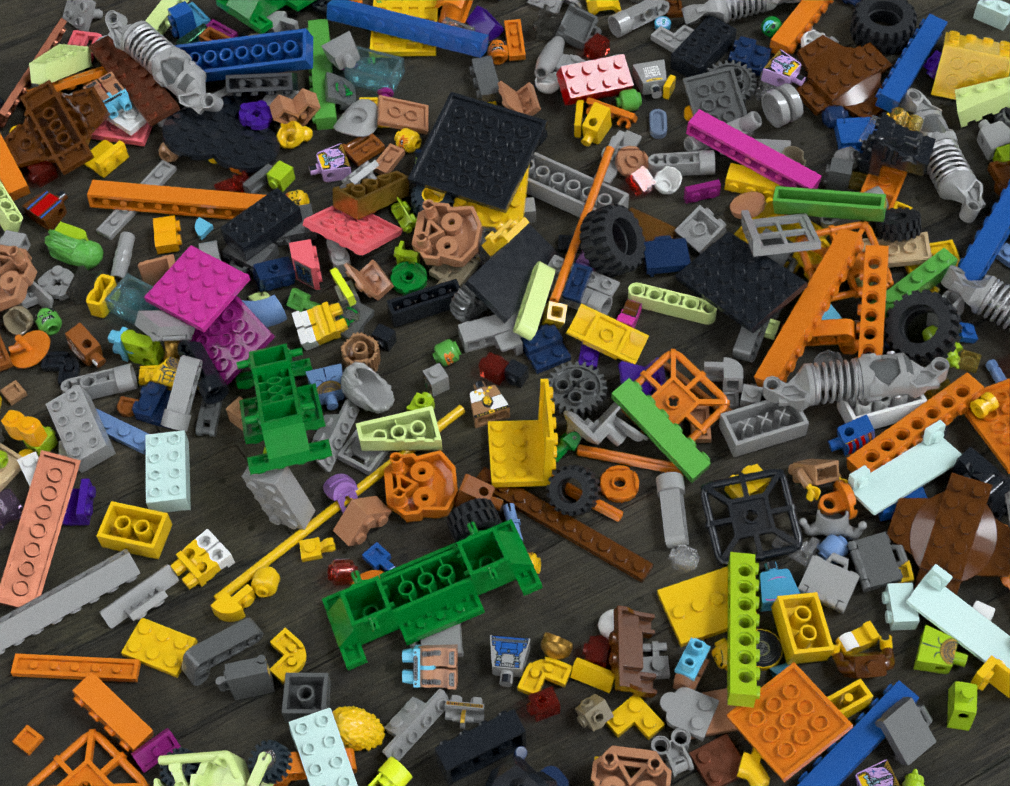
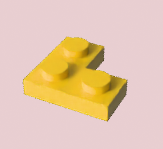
M637 696L630 697L612 712L614 717L605 723L618 738L633 725L648 740L665 727V723Z

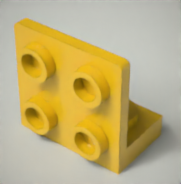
M991 655L977 671L971 683L978 686L977 690L980 689L981 691L990 683L1010 698V669L1006 667L1002 660L996 659Z

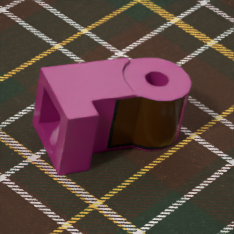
M627 299L624 309H622L617 317V321L635 328L641 313L642 303Z

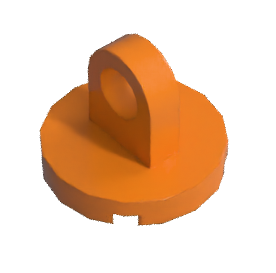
M845 480L834 482L833 492L823 495L818 502L820 512L829 516L837 513L845 515V511H849V520L855 518L858 511L857 509L854 510L856 498L851 486L845 483ZM831 501L834 508L827 509L823 502Z

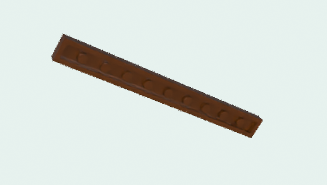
M484 467L476 478L491 485V471ZM495 487L493 496L504 500L503 503L509 506L510 503H514L517 511L643 583L652 570L653 563L573 517L563 515L561 511L557 512L554 509L555 507L520 487Z

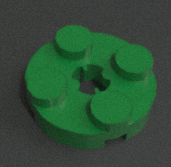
M409 261L396 265L391 275L393 288L397 292L402 293V295L424 289L427 286V273L421 264L417 262L409 264ZM406 276L413 277L411 280H406Z

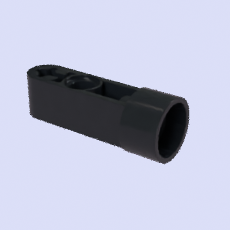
M180 341L178 345L180 357L185 355L200 359L203 362L197 389L205 403L215 404L222 401L228 395L229 388L217 371L203 344L197 341Z

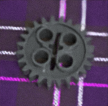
M725 60V64L719 61V66L712 64V69L707 68V72L733 66L744 104H746V99L751 100V95H755L757 78H755V73H752V68L747 69V64L741 66V61L734 64V60L731 63Z
M569 361L567 367L562 363L561 369L555 367V373L550 372V378H547L549 380V387H553V399L550 400L554 402L555 409L559 408V414L567 410L576 414L580 413L582 417H584V412L591 415L592 409L598 411V405L603 406V400H606L607 381L604 380V374L599 375V369L593 371V365L586 367V362L581 366L578 361H576L575 365H572Z

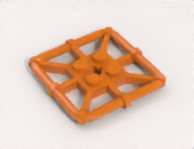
M867 221L852 222L838 226L829 225L827 228L815 230L818 237L829 235L831 242H833L840 228L847 230L860 229L858 233L863 235L865 231L871 245H879L874 231ZM798 235L795 238V242L808 241L805 235ZM821 247V249L811 251L821 255L823 259L829 247ZM799 251L804 265L803 270L810 280L819 264H811L807 252ZM861 253L857 255L854 266L847 273L846 280L851 290L839 292L836 297H833L831 302L851 297L859 298V287H857L854 278H859L860 269H864V263H861ZM889 267L887 289L891 288L894 284Z
M671 349L664 353L646 371L643 370L640 373L641 376L635 380L640 385L646 381L657 390L651 397L655 400V405L659 409L667 412L669 415L668 419L673 424L677 423L679 425L686 418L696 428L688 436L694 442L701 435L704 436L707 433V429L730 406V400L706 377L707 374L704 371H700L676 349ZM670 359L671 377L661 386L652 375ZM676 359L695 376L687 386L676 377ZM698 382H701L718 399H698L690 390ZM676 398L678 400L677 406H670L669 399L674 400ZM698 406H719L702 424L690 414Z
M89 729V732L81 735L59 756H54V760L26 785L38 786L60 766L68 776L57 786H149L142 774L127 760V756L123 752H119L96 729ZM96 741L113 757L100 770L93 763ZM87 742L85 761L72 771L65 761ZM120 765L136 783L113 784L106 776Z

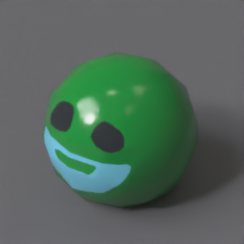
M770 16L762 22L761 30L765 36L773 37L782 26V23L777 17Z

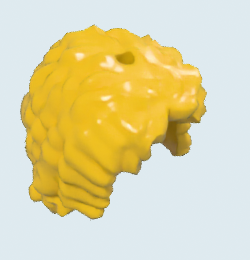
M355 706L338 707L332 712L344 748H353L354 751H361L366 748L370 751L371 748L375 749L377 745H382L385 729L374 714L366 712L364 708L361 709Z

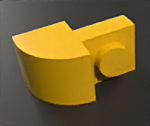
M247 584L232 597L227 592L211 604L214 615L225 622H236L246 617L243 609L249 607L256 598L254 590Z

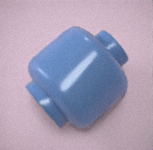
M830 534L819 544L818 555L825 561L833 552L845 557L849 553L848 542L841 535L837 537ZM831 561V563L834 564V565H837V564H838V563H836V562H834V561Z

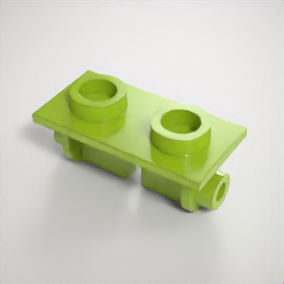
M397 197L399 203L393 204L391 211L396 219L399 220L398 222L403 231L410 233L416 226L417 217L410 213L411 207L406 201L402 202Z

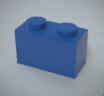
M185 1L167 9L169 13L167 18L172 26L171 32L175 38L177 37L180 42H184L199 35L193 11Z

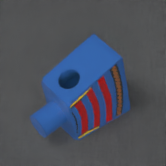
M867 414L837 428L838 437L828 441L829 448L832 452L842 449L845 456H850L875 438V430Z

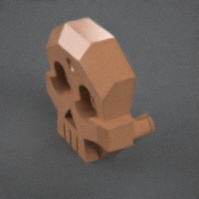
M430 199L423 202L424 205H422L424 210L418 212L412 240L414 251L421 255L427 265L441 266L446 264L453 267H464L479 252L482 237V224L474 207H450L448 203L433 202Z
M0 245V311L21 304L26 298L28 287L33 284L37 270L31 262L32 257L26 249L18 248L17 246Z
M611 746L602 756L593 761L591 782L594 786H670L672 771L662 761L657 751ZM626 769L638 770V772L630 778Z

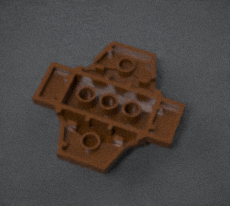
M822 35L798 50L797 56L804 70L808 71L806 82L796 88V91L802 102L816 116L825 111L826 107L842 105L848 111V114L854 118L875 117L885 111L875 106L878 99L875 96L879 88L883 89L880 83L881 75L890 70L892 64L870 42L863 47L860 45L856 48L844 47Z
M48 80L20 97L26 107L24 123L22 125L18 124L4 138L10 153L20 168L47 161L57 163L61 172L66 175L95 158L88 144L92 133L111 114L94 86L75 91L69 96L63 92H57L53 83Z
M952 473L945 492L939 493L932 498H899L887 534L890 541L896 545H903L904 550L913 556L920 569L914 589L935 564L953 577L945 587L955 595L958 594L961 583L968 581L974 576L1009 577L1010 528L994 518L987 505L993 485Z

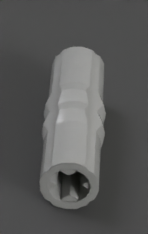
M130 232L120 233L113 258L110 276L115 278L116 284L125 283L127 270L130 265L135 236Z

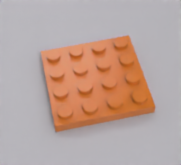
M795 662L760 688V698L755 700L754 708L737 706L727 714L729 721L783 782H786L853 728V724Z

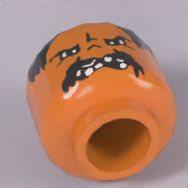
M493 40L488 44L487 56L492 57L494 64H503L508 59V46L505 41Z

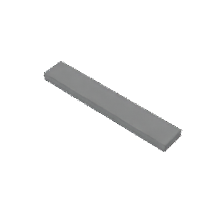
M162 160L140 184L163 186L177 171V168ZM115 209L96 229L97 233L112 240L138 211Z

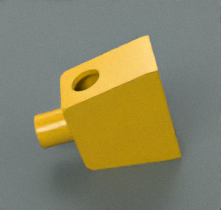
M594 102L582 124L583 138L581 143L584 146L589 147L591 143L600 144L612 127L609 107Z

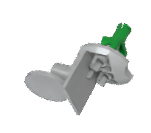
M613 403L594 423L589 418L584 421L576 413L565 410L563 413L567 422V431L559 437L561 442L556 446L557 458L555 459L558 463L568 450L574 451L582 438L592 444L599 445L607 437L616 447L627 436L634 441H642L643 439L647 441L649 438L615 415L621 408L616 403Z

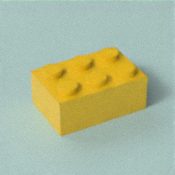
M111 501L97 533V538L103 548L117 551L127 549L131 554L159 559L171 530L172 522L168 513Z
M818 593L777 596L771 606L787 665L793 662L799 664L827 661L835 649Z

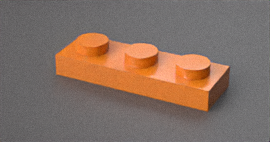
M504 20L509 61L526 60L521 20Z

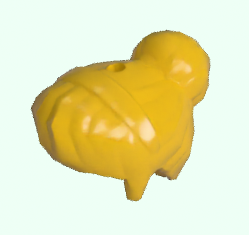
M290 121L288 124H280L281 127L276 138L282 148L294 149L303 141H310L313 131L307 126H302L297 121Z

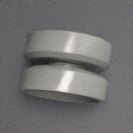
M785 83L762 95L761 104L767 120L774 127L780 128L802 117V100L792 85Z

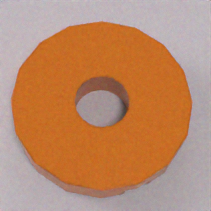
M616 465L609 467L600 478L601 492L612 502L624 503L630 501L639 491V478L627 466ZM616 481H623L625 485L617 487L614 483Z

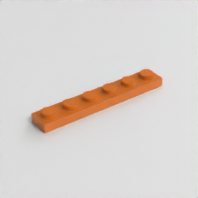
M101 66L52 83L57 92H61L64 89L72 90L77 88L76 85H87L92 80H99L98 78L108 72Z
M15 653L11 674L16 677L83 680L93 672L101 681L138 682L141 662L139 659Z

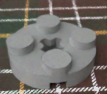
M61 266L53 267L38 279V284L53 299L65 300L76 289L74 274ZM57 282H60V283H61L60 286H58V285H55V286H54V284L57 283Z

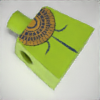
M925 625L913 669L949 674L953 664L965 667L968 655L956 652L958 644L956 639Z

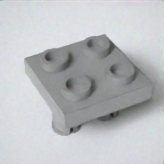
M67 0L62 18L80 31L89 32L92 19H101L103 12L100 9H95L96 2L93 0Z
M374 160L371 163L367 161L341 180L343 184L339 186L340 189L346 188V184L352 182L354 185L360 184L361 179H377L373 174V170L379 166L377 161Z

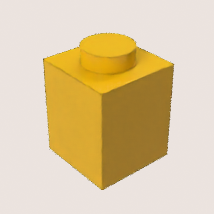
M549 301L544 307L542 325L548 324L551 326L555 324L556 328L560 329L565 323L567 305Z

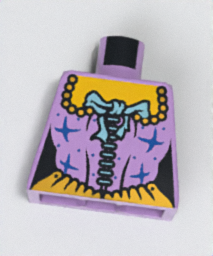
M780 49L763 68L761 81L777 87L785 83L790 85L795 83L802 86L806 77L799 74L801 63Z
M342 143L318 152L316 154L317 163L308 166L311 176L321 173L324 182L343 180L351 174V168Z
M888 760L879 762L855 775L857 786H900Z

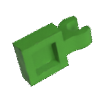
M292 288L287 302V306L299 312L312 309L321 304L310 301L311 295L297 288Z

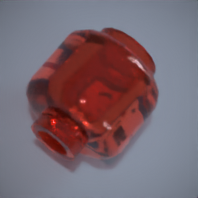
M334 559L328 565V580L332 581V584L335 586L352 585L354 581L351 573L354 572L356 576L355 571L358 570V566H354L351 559Z

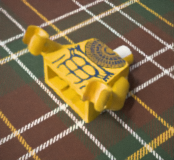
M168 357L153 369L141 368L139 369L138 378H145L146 382L152 379V382L166 385L168 390L171 391L181 357L179 359Z

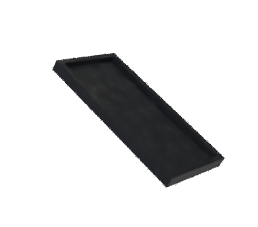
M528 223L464 284L500 320L506 323L520 309L536 263L541 261L548 265L554 255L562 256Z

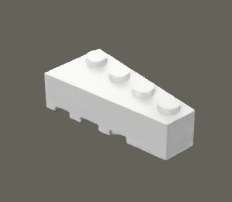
M924 394L916 398L908 395L901 396L902 398L900 399L886 397L876 402H867L857 398L855 401H852L849 398L847 402L843 399L840 403L837 402V409L845 424L867 414L873 428L877 429L897 423L925 403L927 399Z

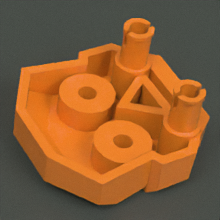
M441 450L416 456L414 453H392L390 455L391 464L384 469L387 507L400 515L406 522L422 521L423 517L442 518L448 516L458 496L454 464Z

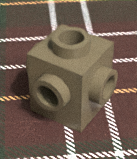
M596 694L582 700L580 705L575 708L580 725L592 731L601 729L607 721L614 717L606 700Z

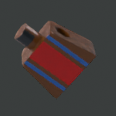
M44 191L22 206L29 219L49 231L50 229L53 230L67 214L64 202L68 199V196L63 191H60L55 196L48 191Z

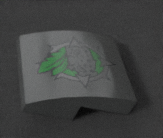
M326 72L324 76L326 101L340 104V110L346 111L352 103L356 102L355 85L341 76Z
M339 300L337 303L341 305L343 314L336 316L335 320L337 321L342 318L346 320L349 329L340 333V335L349 340L353 333L364 332V326L374 316V310L357 301L355 305L350 307L349 303L342 305Z

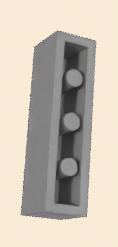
M519 310L506 323L496 315L459 324V337L465 353L495 345L496 335L513 330Z

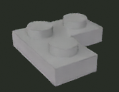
M684 24L673 33L660 26L651 34L650 40L673 53L694 30Z

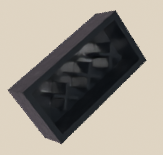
M709 15L671 54L670 68L686 77L707 73V68L711 69L712 64L715 65L734 45L737 29Z
M276 188L223 225L221 231L224 241L244 260L248 261L303 220L300 207Z
M512 709L500 712L496 718L490 721L484 720L480 722L476 728L470 731L464 730L460 732L456 738L450 741L446 739L440 742L435 747L437 764L448 786L513 754L517 747H526V730L515 710Z

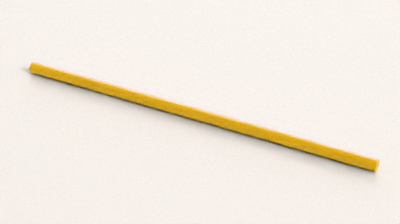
M461 405L437 422L439 432L465 413ZM401 450L398 453L410 454L416 450ZM390 459L357 484L358 490L355 491L357 497L384 476V469L391 464ZM346 496L344 507L347 504H349L353 498H349V496ZM336 500L308 523L305 530L299 529L215 594L213 596L215 600L226 592L231 596L253 579L254 573L258 568L271 565L299 543V541L303 540L340 511L338 501Z

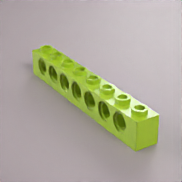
M730 552L728 561L727 705L753 708L755 700L760 698V686H757V681L760 679V667H756V662H759L760 649H756V644H759L760 632L756 631V626H759L760 615L756 614V609L759 608V597L756 596V592L759 590V580L755 578V575H758L759 563H755V554Z

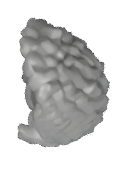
M354 362L346 367L342 373V392L351 403L366 411L369 410L378 414L388 411L393 406L395 399L393 398L391 385L366 364Z

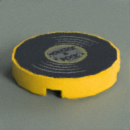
M757 629L756 631L760 632L759 644H756V649H760L759 662H756V667H760V671H766L778 665L782 658L783 648L780 639L769 630Z

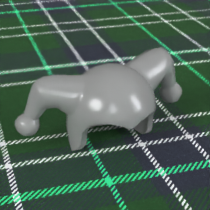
M817 510L816 521L812 524H807L805 518L799 519V525L803 527L804 532L808 536H828L833 534L855 541L861 536L863 530L867 528L865 521L858 523L857 528L849 524V511H845V515L837 513L827 516L821 514L820 510Z

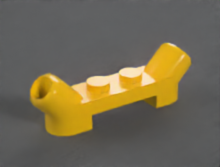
M754 748L751 754L743 753L737 777L747 780L750 786H768L770 777L760 762L762 757Z

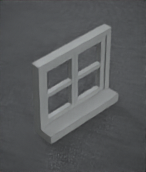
M748 210L741 211L742 229L753 257L821 249V241L807 213L752 219ZM800 223L802 229L783 231L780 225ZM775 225L777 232L759 234L756 228ZM805 235L808 240L788 243L786 237ZM781 238L783 244L764 246L761 240Z

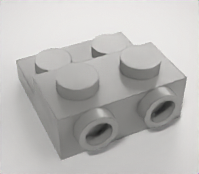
M699 205L674 231L681 238H686V242L699 254H702L712 243L714 244L727 233L725 228L727 225L722 219L719 218L717 220L713 217L714 213L706 207L704 209Z

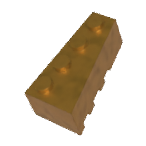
M393 171L378 175L377 179H363L362 183L354 185L353 182L346 184V188L334 187L333 207L354 219H362L398 201L397 197L401 200L409 196V176L399 171Z

